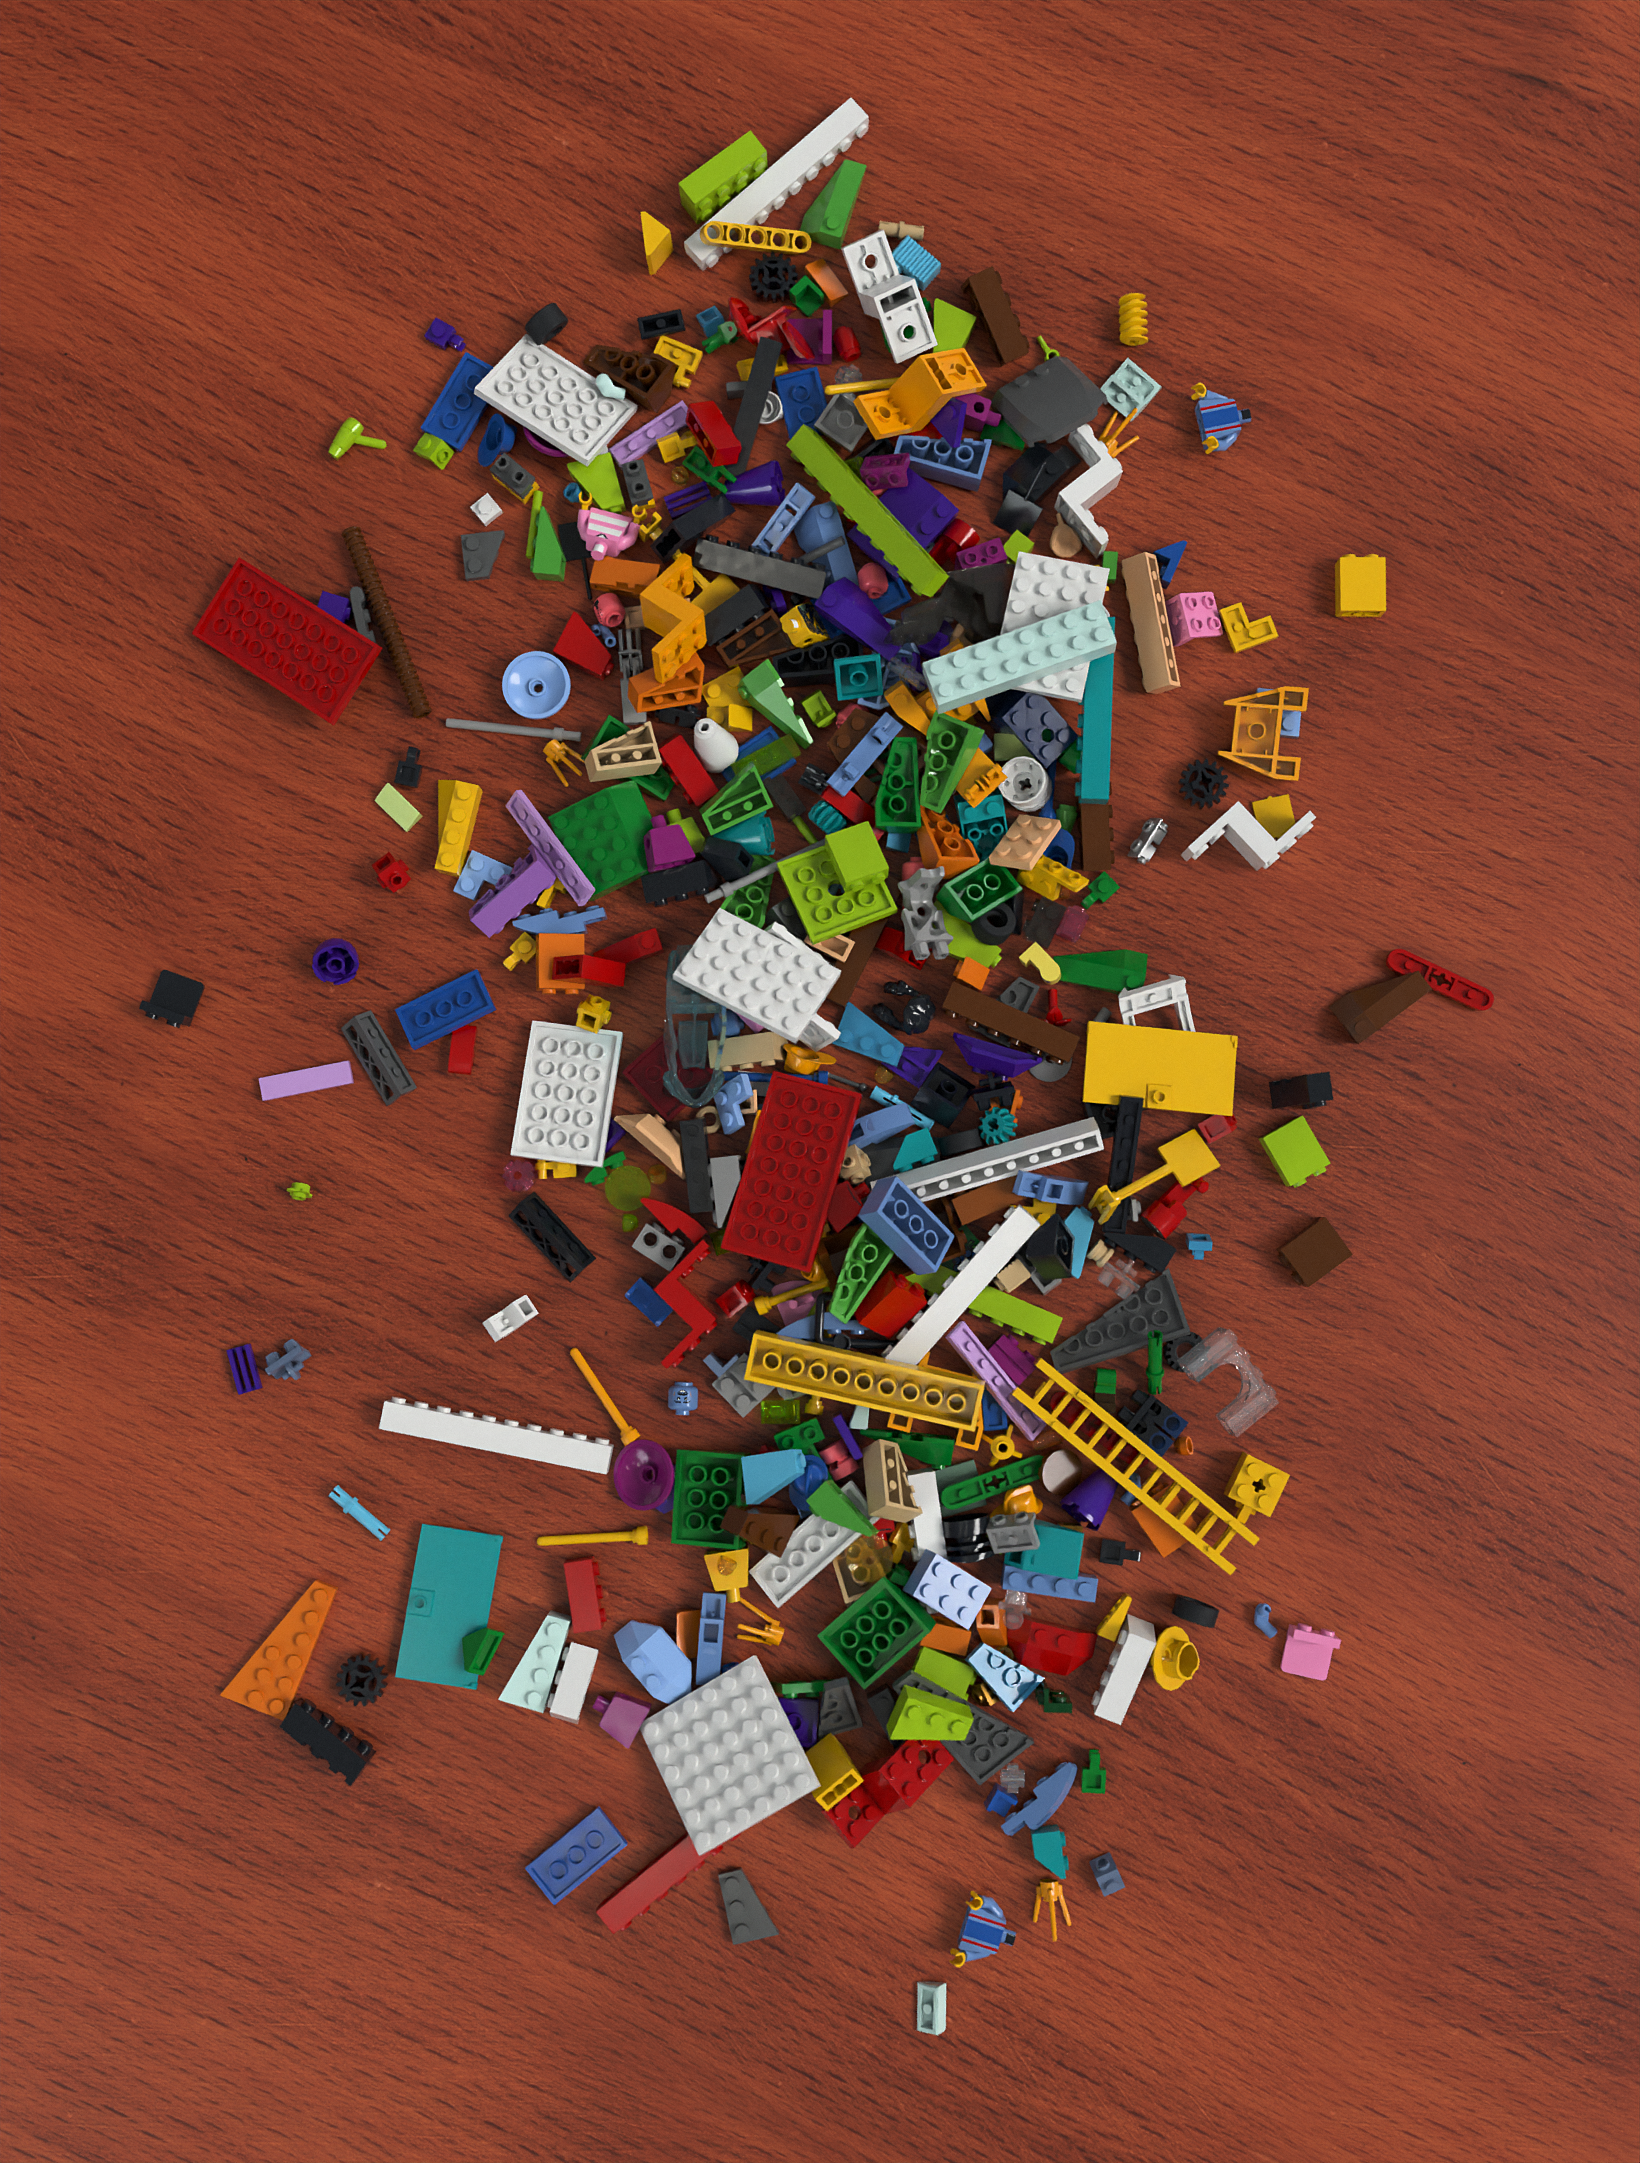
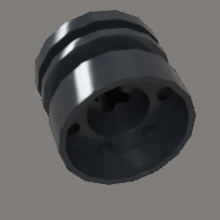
M989 1513L964 1514L942 1520L944 1537L955 1538V1541L946 1544V1550L953 1551L947 1554L949 1562L974 1563L995 1555L992 1546H988L991 1545L989 1538L982 1536V1534L987 1533L986 1528L990 1522Z

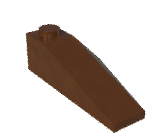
M596 344L583 361L586 366L597 374H607L614 386L625 388V394L655 413H658L671 395L676 365L659 354H641L640 351L636 350L627 352L621 351L620 348Z
M1415 971L1347 993L1330 1005L1329 1009L1354 1042L1359 1044L1432 990V988L1420 972Z

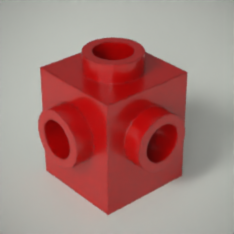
M390 852L371 865L378 875L376 880L384 889L388 887L393 893L405 887L407 882L411 880L407 873L409 870L408 866L402 859L397 861Z

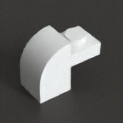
M524 1295L502 1311L483 1322V1325L493 1340L497 1342L539 1313L528 1296Z

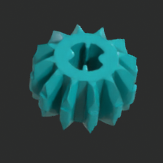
M819 800L817 804L815 803L808 813L809 819L827 835L843 830L847 825L845 818L824 800Z
M993 1107L992 1111H985V1118H979L983 1122L982 1125L977 1127L980 1131H983L980 1137L986 1140L989 1145L1009 1142V1136H1016V1133L1013 1132V1129L1018 1127L1017 1123L1013 1122L1016 1117L1013 1114H1009V1110L1005 1108L1000 1110L998 1107Z

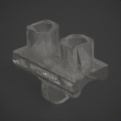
M1118 1259L1115 1265L1120 1267L1121 1271L1108 1262L1101 1267L1102 1270L1097 1280L1106 1287L1109 1286L1114 1277L1121 1283L1114 1293L1125 1300L1132 1292H1137L1140 1288L1138 1284L1126 1276L1128 1273L1134 1278L1138 1273L1131 1268L1134 1264L1133 1260L1129 1259L1127 1263H1124Z
M1007 1590L1005 1602L999 1601L998 1609L1006 1611L1003 1615V1623L1007 1628L1012 1630L1020 1628L1024 1621L1022 1614L1031 1615L1032 1608L1026 1607L1028 1594Z

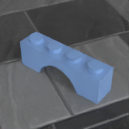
M1003 1561L1000 1585L1002 1589L1095 1602L1098 1578L1094 1574L1078 1572V1579L1073 1580L1022 1570L1006 1565Z

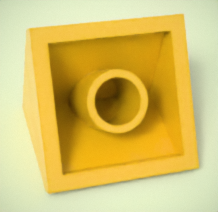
M643 211L640 213L649 274L654 275L673 252L671 233L668 228Z

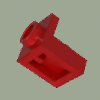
M1233 1113L1232 1116L1213 1115L1198 1123V1126L1210 1144L1233 1132L1237 1128V1120Z
M741 1279L715 1301L730 1318L751 1302L756 1295L751 1285L746 1283L744 1279Z

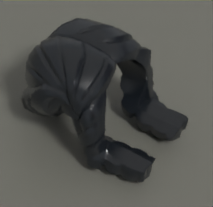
M902 980L885 983L883 986L884 993L911 996L912 999L907 1002L903 1011L904 1021L900 1023L894 1016L893 1010L883 1003L874 1004L872 1008L873 1013L891 1028L903 1031L907 1035L924 1033L936 1012L931 996L919 993Z

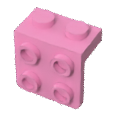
M1298 1623V1626L1289 1624L1280 1668L1287 1673L1323 1681L1328 1675L1333 1648H1340L1341 1639L1332 1630L1321 1628L1320 1631L1313 1630L1310 1625Z

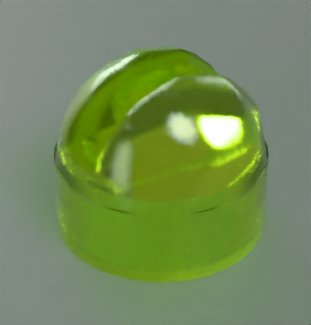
M623 1214L622 1231H635L638 1228V1218L633 1214Z

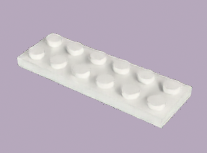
M849 1481L841 1488L845 1495L872 1524L880 1519V1517L868 1515L867 1498L853 1481ZM812 1514L793 1531L781 1558L768 1553L749 1570V1573L775 1606L779 1608L862 1534Z

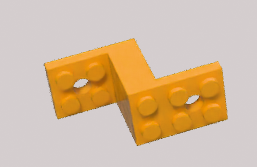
M965 348L919 355L889 390L857 396L853 403L870 429L871 434L878 440L921 431L952 397L980 392L987 385Z
M683 553L640 594L644 626L664 637L651 649L655 680L662 684L668 678L673 677L676 671L684 663H687L691 656L698 649L703 648L707 642L704 611L684 599L694 589L692 559L686 553Z

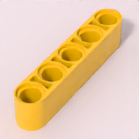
M710 221L700 229L699 233L701 241L709 246L783 253L787 255H800L811 247L810 236L806 232ZM708 227L716 231L715 239H711L707 235ZM730 230H734L735 232H737V242H734L730 239ZM753 232L759 235V244H755L751 240ZM774 235L780 237L782 242L780 247L774 244ZM796 238H800L802 240V249H798L796 247Z

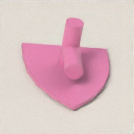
M789 1281L774 1286L771 1291L773 1296L812 1282ZM824 1288L777 1304L785 1327L805 1318Z

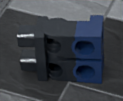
M1136 1389L1130 1397L1132 1401L1139 1405L1134 1413L1123 1406L1116 1415L1124 1423V1427L1162 1457L1174 1441L1155 1426L1158 1425L1170 1436L1177 1439L1189 1422L1153 1395H1147L1145 1392Z

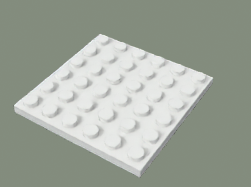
M756 1655L644 1720L639 1728L699 1856L821 1786Z

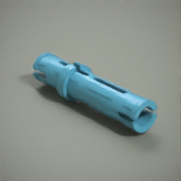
M877 1085L869 1097L886 1108L894 1105L884 1100L883 1097L897 1105L905 1103L898 1099V1095L895 1094L893 1096ZM908 1105L910 1112L921 1118L920 1121L913 1117L915 1125L923 1129L928 1127L930 1131L935 1120Z
M337 1485L333 1490L340 1497L333 1491L328 1497L344 1509V1513L352 1515L382 1541L385 1535L378 1529L382 1530L385 1534H388L391 1529L360 1505L356 1497L352 1498Z

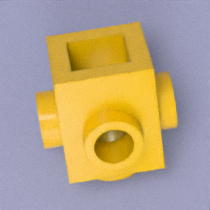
M589 994L584 1002L581 1001L577 1008L578 1018L576 1026L597 1034L604 1024H608L612 1012L609 1011L611 1002L599 996Z

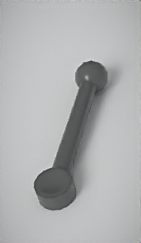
M828 1072V1078L857 1087L861 1092L867 1089L865 1083L859 1084Z

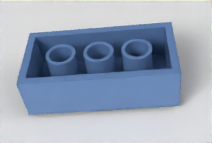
M897 1176L878 1179L858 1214L916 1275L935 1273L955 1237Z

